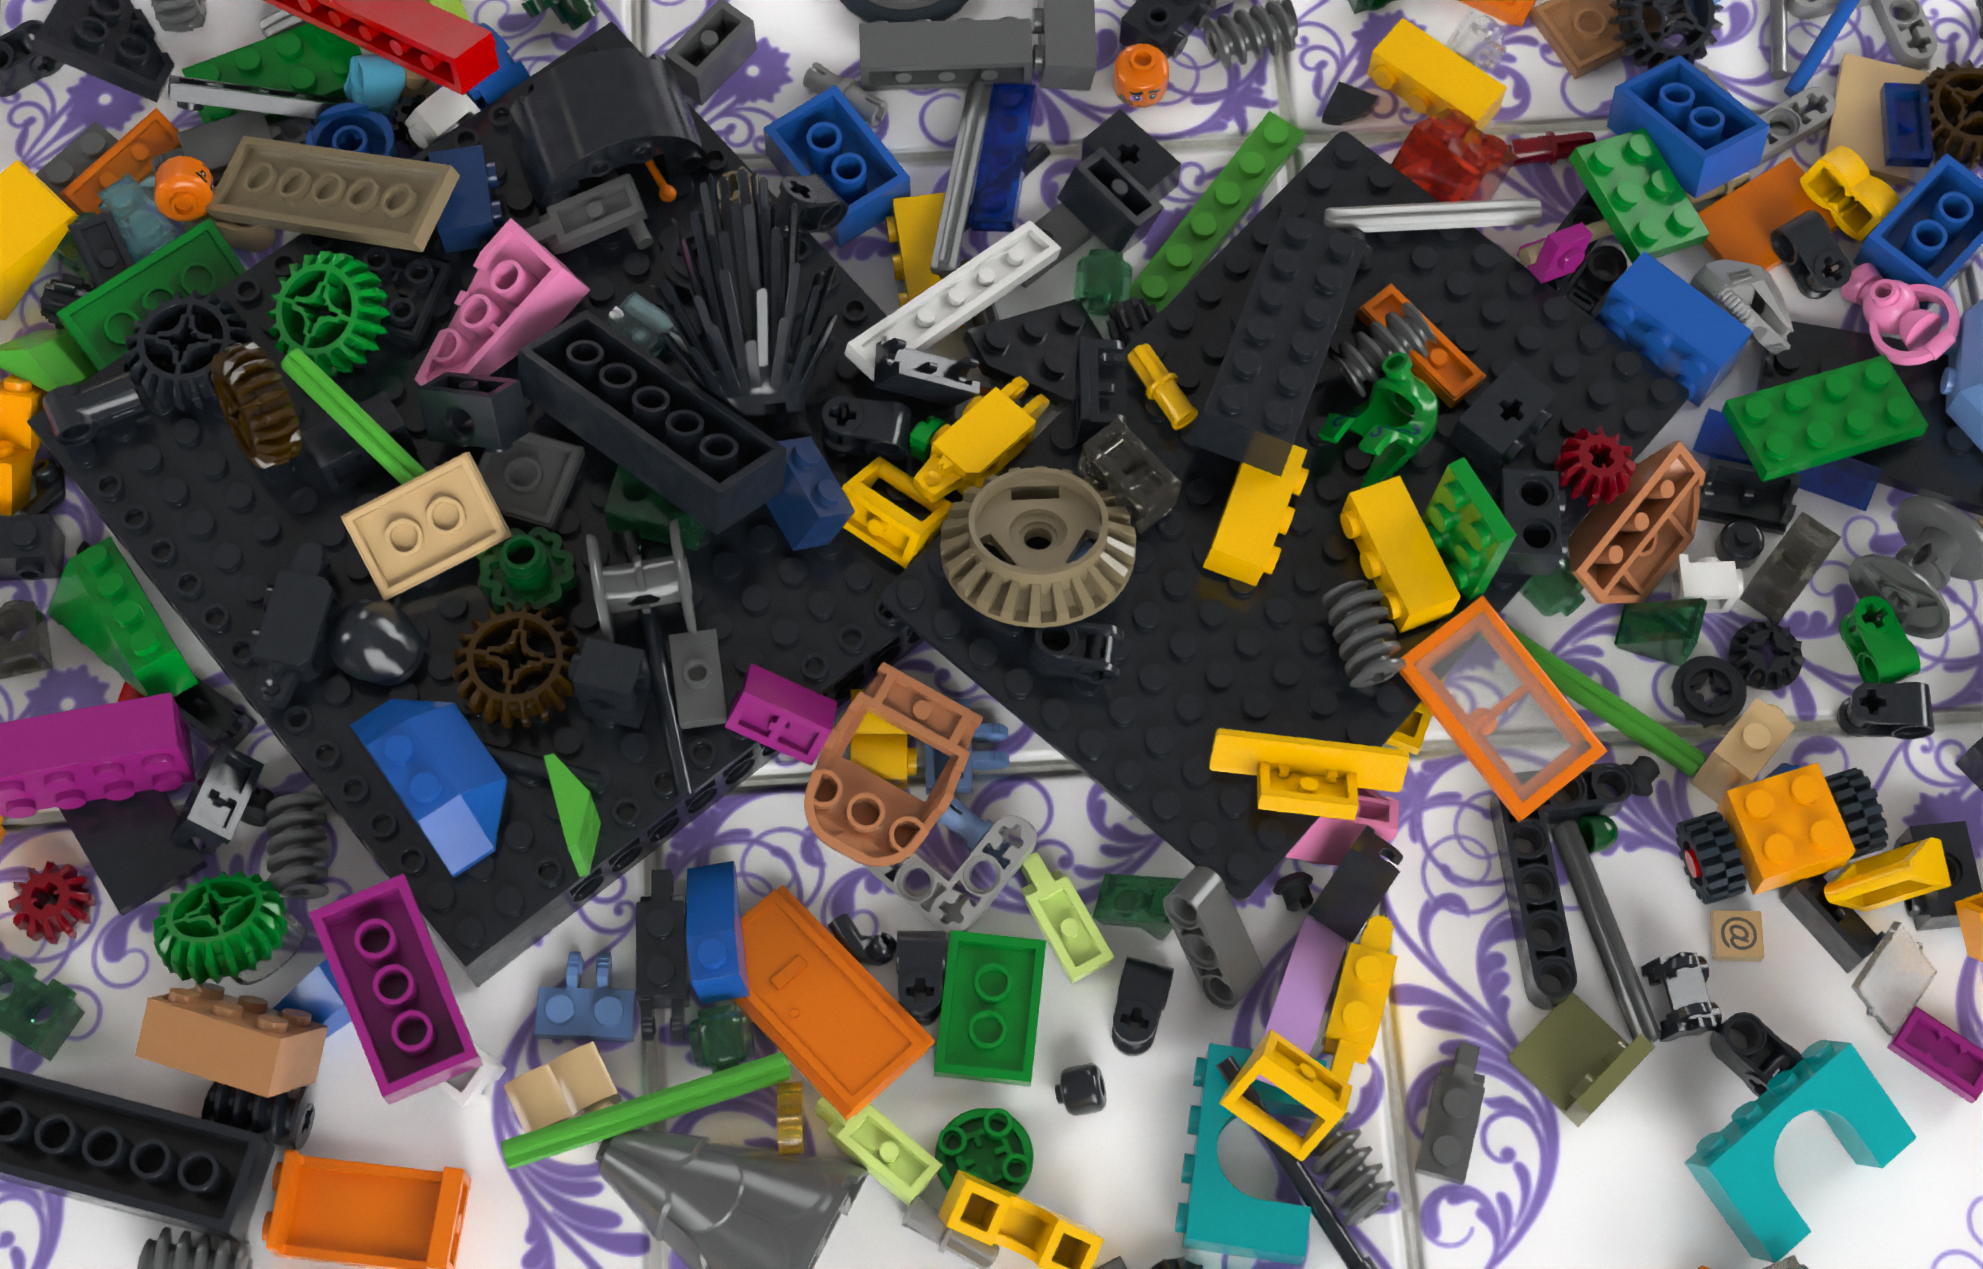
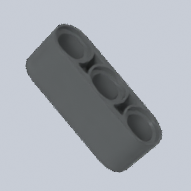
M1197 866L1164 898L1163 906L1202 992L1212 1004L1221 1009L1229 1010L1233 1009L1263 977V967L1222 878L1208 867Z

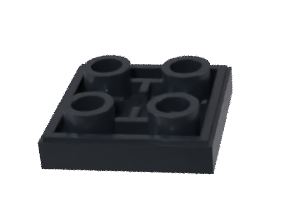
M364 243L357 260L366 263L370 267V272L376 274L382 280L378 288L384 290L389 296L380 304L391 314L380 320V325L388 333L377 334L376 336L419 348L452 275L451 265L401 249ZM332 312L331 316L337 317L338 314Z

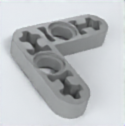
M1787 0V11L1795 18L1802 20L1813 19L1832 14L1840 0H1813V2L1808 0ZM1860 0L1856 8L1871 5L1894 58L1901 66L1920 70L1930 63L1937 50L1938 42L1919 0ZM1901 7L1909 13L1910 19L1905 21L1897 20L1892 17L1889 9ZM1910 42L1912 43V45H1913L1914 48H1909V47H1908V45L1910 44ZM1922 48V53H1919L1917 49Z
M1701 64L1693 65L1732 95L1708 67ZM1810 87L1759 115L1758 117L1767 124L1781 121L1791 129L1790 135L1779 136L1769 128L1760 165L1827 126L1836 108L1835 99L1832 94L1820 87ZM1807 105L1810 108H1816L1818 106L1821 109V112L1817 110H1812L1811 112L1807 113L1804 116L1803 120H1801L1800 116L1803 115Z
M1006 816L999 819L951 879L917 851L909 856L910 861L901 866L899 870L893 865L887 867L865 866V868L937 929L949 934L950 930L967 932L975 925L1032 853L1036 846L1037 834L1030 821L1022 817ZM1021 826L1023 830L1020 833V838L1024 843L1021 848L1017 846L1009 847L1002 857L1011 860L1006 867L998 857L988 854L987 850L992 846L994 850L1000 851L1008 840L1003 834L1004 830L1007 827L1016 830ZM983 861L991 863L996 870L994 884L986 889L978 888L972 880L974 866ZM921 868L930 877V887L925 894L914 896L907 889L906 880L910 872ZM898 870L895 879L891 878L890 875ZM962 883L968 892L980 897L981 900L976 905L974 900L968 899L960 910V913L964 916L963 921H951L948 924L945 920L949 913L944 907L946 903H959L966 893L957 889Z

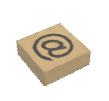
M1713 910L1709 914L1713 961L1761 962L1765 958L1761 911Z

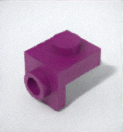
M1581 222L1548 234L1545 238L1520 246L1517 256L1519 257L1521 249L1545 241L1536 262L1526 266L1542 284L1575 272L1585 258L1584 252L1593 234Z

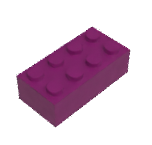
M172 693L0 723V814L2 817L26 818L36 814L37 810L53 807L75 809L85 805L86 801L102 798L124 800L132 797L135 792L151 789L173 791L181 788L184 783L196 781L190 730Z
M404 873L309 912L382 1098L388 1105L483 1065Z

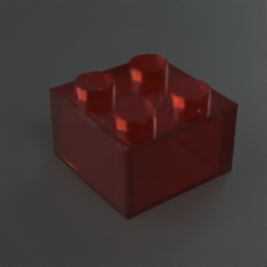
M1447 108L1414 124L1391 165L1439 202L1491 200L1517 156L1507 150L1508 145L1502 139L1492 134H1485L1473 126V120L1467 114L1456 109L1451 110Z

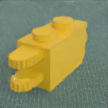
M1021 376L1013 379L1001 391L995 387L983 398L976 396L965 407L959 420L952 426L949 424L943 425L934 434L930 441L932 446L930 458L915 475L913 487L932 504L955 489L963 495V492L970 486L980 488L983 486L985 477L992 474H1000L1033 441L1036 419L1046 410L1050 400L1040 394L1023 408H1020L1015 401L1023 396L1029 385Z
M1379 914L1377 916L1372 915L1371 919H1368L1364 926L1363 932L1360 935L1362 937H1360L1358 944L1350 943L1343 958L1321 1040V1046H1324L1322 1052L1333 1055L1330 1071L1347 1083L1349 1082L1354 1062L1365 1065L1375 1046L1398 958L1396 955L1389 954L1394 926H1392L1393 921H1390L1389 917H1384V914L1382 916Z

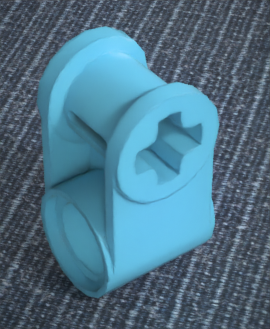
M377 54L353 56L350 60L349 74L344 84L345 95L348 99L353 100V103L367 105L369 110L378 114L382 113L391 122L389 113L395 109L400 93L405 86V68Z

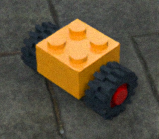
M1817 762L1727 790L1717 807L1719 813L1714 811L1677 824L1676 834L1678 837L1676 842L1681 849L1679 851L1680 859L1684 861L1685 867L1683 868L1685 874L1690 877L1689 883L1692 889H1696L1698 899H1702V903L1708 905L1746 892L1745 885H1747V882L1752 894L1756 895L1842 868L1849 860L1883 850L1888 845L1886 842L1888 840V833L1884 829L1888 826L1886 819L1881 814V812H1884L1882 804H1878L1876 799L1878 794L1875 788L1871 789V781L1868 776L1864 777V772L1861 769L1855 767L1824 777Z

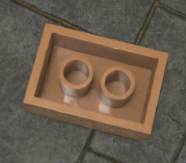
M207 982L200 985L195 983V987L190 989L170 988L168 994L147 999L135 1053L136 1057L267 1098L316 1083L328 1026L311 1021L312 1015L308 1012L298 1009H283L282 1012L267 1007L268 1001L263 998L249 995H241L235 998L225 995L224 987Z

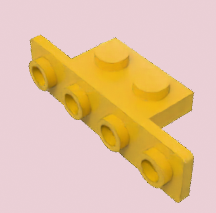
M1219 728L1215 732L1209 766L1212 771L1257 776L1258 809L1355 820L1359 806L1357 788L1400 792L1409 764V752L1401 749Z

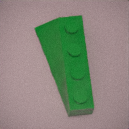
M111 536L96 545L90 546L85 551L68 560L47 610L51 619L57 624L63 625L76 640L89 647L104 664L110 665L115 669L122 679L144 697L172 693L173 697L199 683Z

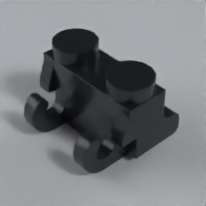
M1679 952L1674 956L1658 957L1640 967L1642 977L1648 978L1649 986L1661 984L1660 979H1663L1671 1013L1665 1015L1666 1020L1659 1022L1661 1027L1660 1042H1668L1684 1036L1702 1035L1708 1031H1716L1722 1023V1014L1719 1006L1715 1002H1710L1705 984L1709 977V966L1704 957L1698 956L1697 952Z

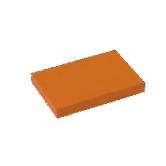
M1789 157L1698 212L1699 217L1710 233L1702 245L1716 261L1727 259L1761 266L1767 272L1783 263L1775 254L1770 242V234L1776 228L1811 209L1822 215L1831 233L1840 228L1834 221L1831 211L1817 205L1805 193L1800 183V178L1805 172L1792 157Z

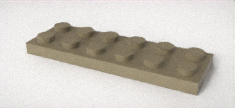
M243 136L213 193V199L206 206L205 210L218 220L423 252L460 175L451 165Z

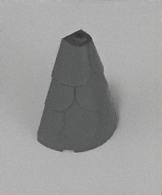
M638 1129L604 1139L595 1157L597 1161L601 1162L599 1173L605 1182L657 1241L664 1240L688 1269H814L841 1214L848 1215L869 1174L867 1169L854 1165L848 1160L776 1152L774 1148L716 1143L711 1142L708 1136Z

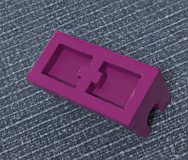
M751 663L745 673L740 692L736 691L725 728L812 766L832 732L838 702Z

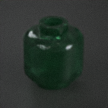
M1092 249L1089 251L1088 256L1082 257L1077 262L1073 297L1084 306H1087L1086 312L1088 314L1109 317L1110 309H1114L1117 303L1130 300L1133 268L1129 262L1123 260V253L1109 249Z
M1567 555L1565 559L1559 561L1551 576L1533 575L1519 591L1544 617L1555 616L1559 612L1567 617L1580 607L1586 599L1581 593L1584 587L1570 571V558Z
M736 1004L697 1010L698 1018L693 1019L688 1024L687 1029L692 1061L697 1068H711L713 1074L738 1066L740 1063L749 1061L754 1057L756 1050L751 1019L746 1012L737 1011Z

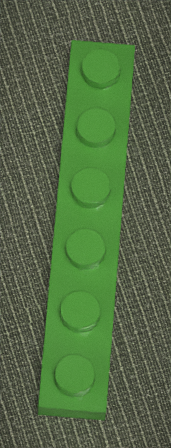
M1269 111L1125 292L1123 302L1133 297H1137V299L1144 298L1148 306L1155 304L1158 313H1160L1208 264L1302 144L1305 132Z

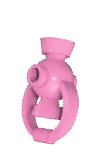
M1864 263L1853 269L1849 281L1841 287V296L1844 300L1863 306L1864 319L1869 324L1870 335L1875 348L1881 356L1886 355L1888 360L1894 364L1911 366L1936 360L1956 343V337L1960 329L1958 308L1951 297L1937 287L1926 284L1908 285L1900 280L1883 279L1876 267L1871 263ZM1919 302H1932L1944 307L1949 313L1947 328L1939 332L1942 325L1941 316L1924 309H1919ZM1882 334L1900 335L1909 351H1901L1888 346L1883 341Z

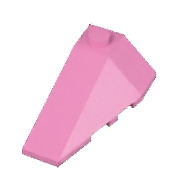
M510 218L477 257L473 266L478 270L467 292L460 290L454 302L458 309L448 328L440 330L414 380L420 386H423L447 371L490 376L517 356L518 349L558 326L590 289L517 222Z

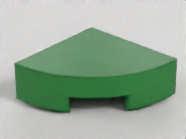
M934 415L928 416L927 423L924 421L919 422L910 433L911 456L925 463L931 454L932 446L930 441L943 425L948 423Z

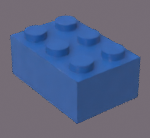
M1681 55L1615 86L1607 127L1617 135L1645 127L1682 189L1693 198H1697L1758 167L1770 128L1769 124Z
M836 85L763 128L766 156L783 177L819 174L848 204V212L845 218L837 227L827 232L839 248L883 222L885 217L892 216V199L911 197L910 176Z
M1946 153L1867 236L1853 263L1857 266L1864 263L1873 264L1883 279L1900 280L1908 285H1931L1945 292L1983 251V180ZM1919 302V309L1928 310L1934 303Z
M1645 251L1611 286L1597 319L1599 323L1683 385L1689 391L1688 400L1698 408L1731 373L1753 332Z

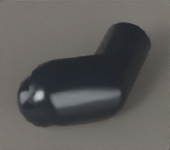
M45 458L38 460L31 469L32 475L35 477L36 496L19 510L21 515L51 514L66 498L65 475L62 469L56 466L53 460Z
M848 913L838 916L828 925L834 937L860 964L882 966L892 960L897 947V943L892 935L885 932L875 936L861 935Z

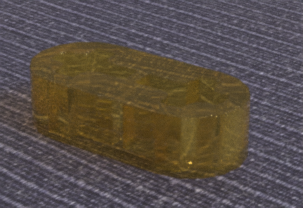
M803 1082L777 1084V1139L779 1155L805 1154Z

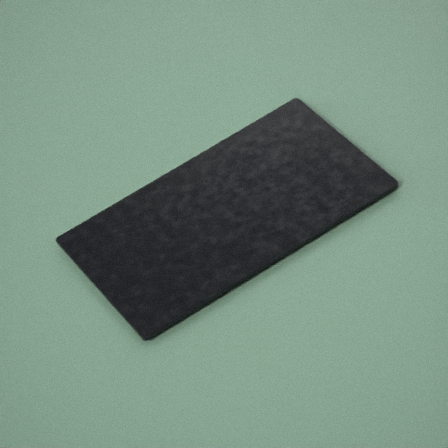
M1345 131L1337 133L1124 348L1123 354H1126L1127 361V355L1133 348L1138 345L1149 344L1168 372L1177 375L1179 378L1177 385L1192 406L1198 411L1197 417L1191 423L1181 429L1174 430L1171 422L1155 399H1148L1145 394L1147 388L1127 361L1126 386L1129 429L1127 442L1077 440L1075 397L998 475L999 477L1008 473L1009 469L1017 467L1023 469L1047 466V468L1058 470L1063 468L1072 470L1074 475L1081 479L1090 477L1098 481L1099 490L1112 491L1117 496L1119 507H1126L1129 512L1130 524L1135 528L1136 556L1130 579L1122 592L1109 605L1097 613L1080 620L1088 623L1113 625L1125 633L1124 643L1118 646L1116 667L1120 673L1119 680L1113 684L1099 685L1077 678L1046 674L1038 671L1029 659V648L1037 627L1016 626L997 621L976 611L960 598L949 584L942 567L940 554L941 533L881 595V603L887 610L1194 866H1204L1215 871L1222 878L1230 896L1240 902L1246 901L1321 816L1258 809L1257 776L1212 771L1210 769L1209 760L1216 730L1222 728L1383 747L1422 702L1399 672L1392 678L1365 688L1351 687L1352 679L1347 677L1344 670L1346 661L1341 659L1338 652L1341 644L1335 641L1333 637L1335 627L1330 625L1327 618L1330 610H1327L1322 603V598L1328 591L1349 581H1367L1368 590L1378 589L1374 580H1370L1365 576L1360 564V552L1355 541L1346 537L1340 523V514L1349 493L1361 489L1364 476L1367 475V470L1370 469V464L1376 455L1360 450L1358 445L1363 437L1349 430L1345 432L1336 444L1322 440L1318 435L1325 425L1329 413L1342 415L1367 401L1371 395L1373 384L1368 380L1364 381L1367 396L1364 398L1359 396L1346 381L1333 357V354L1340 358L1338 346L1343 341L1356 348L1354 335L1357 332H1363L1371 338L1370 329L1356 316L1359 308L1392 283L1486 375L1484 382L1452 409L1435 394L1439 403V411L1433 437L1391 477H1401L1421 518L1447 466L1463 457L1491 498L1492 487L1502 468L1557 471L1554 468L1555 461L1561 452L1560 447L1565 439L1573 438L1576 432L1583 427L1592 434L1595 428L1602 425L1605 436L1610 438L1612 435L1620 432L1618 444L1620 446H1633L1632 455L1629 459L1635 461L1689 398V391L1683 385L1548 283L1541 284L1527 267L1474 227L1365 233V240L1368 241L1367 245L1372 248V256L1358 266L1293 445L1307 450L1302 467L1309 469V473L1300 495L1292 493L1288 506L1295 508V512L1286 535L1277 534L1274 546L1281 548V552L1271 575L1263 572L1256 586L1203 568L1241 462L1192 444L1205 405L1281 212L1284 211L1324 225L1325 210L1331 207L1439 202ZM1515 361L1557 394L1549 409L1554 416L1538 436L1530 432L1525 437L1523 442L1526 444V447L1510 466L1502 462L1490 475L1451 444L1448 439L1458 419L1501 373ZM1383 370L1379 372L1380 379L1386 376ZM1559 486V489H1564L1566 494L1565 512L1560 517L1561 531H1566L1569 536L1596 504L1589 507L1586 497L1581 494L1579 497L1571 500L1570 493L1573 488L1571 486ZM1522 497L1528 504L1538 506L1533 499ZM1033 537L1027 540L1025 544L1032 549L1041 550L1047 548L1051 543L1043 537ZM1092 538L1087 539V540H1089L1093 545H1094V544L1096 543V541H1097V540H1094V539H1092ZM1524 539L1529 546L1540 548L1539 544L1534 540ZM987 543L983 544L991 554L1008 563L995 546ZM1495 573L1483 596L1495 611L1500 614L1533 575ZM1458 590L1461 597L1450 616L1403 633L1399 632L1394 620H1389L1386 617L1378 622L1379 624H1393L1396 631L1384 639V641H1398L1401 645V649L1391 655L1390 659L1403 657L1481 596L1467 602L1460 590ZM1380 601L1373 605V607L1381 606ZM1479 631L1430 668L1439 681L1442 680L1480 637L1481 633ZM1043 641L1044 645L1052 651L1064 650L1058 641Z

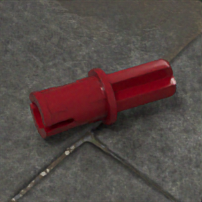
M1547 131L1544 136L1509 139V145L1507 146L1509 163L1511 167L1546 162L1550 166L1556 165L1558 159L1569 158L1575 148L1596 142L1595 135L1592 132H1580L1555 136L1553 131Z

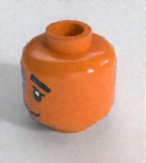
M1138 43L1122 50L1115 60L1113 88L1117 97L1124 104L1134 108L1154 106L1162 100L1167 91L1170 65L1166 55L1159 48L1150 44Z
M177 156L163 162L155 174L154 201L159 211L167 218L177 222H193L207 215L208 212L205 208L213 199L214 178L210 169L202 161L188 156Z

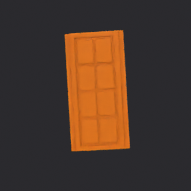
M784 885L780 886L777 890L771 891L741 917L750 996L732 1000L768 1039L785 1054L787 1059L846 1121L853 1115L856 1116L927 1053L928 1048L935 1043L931 1035Z

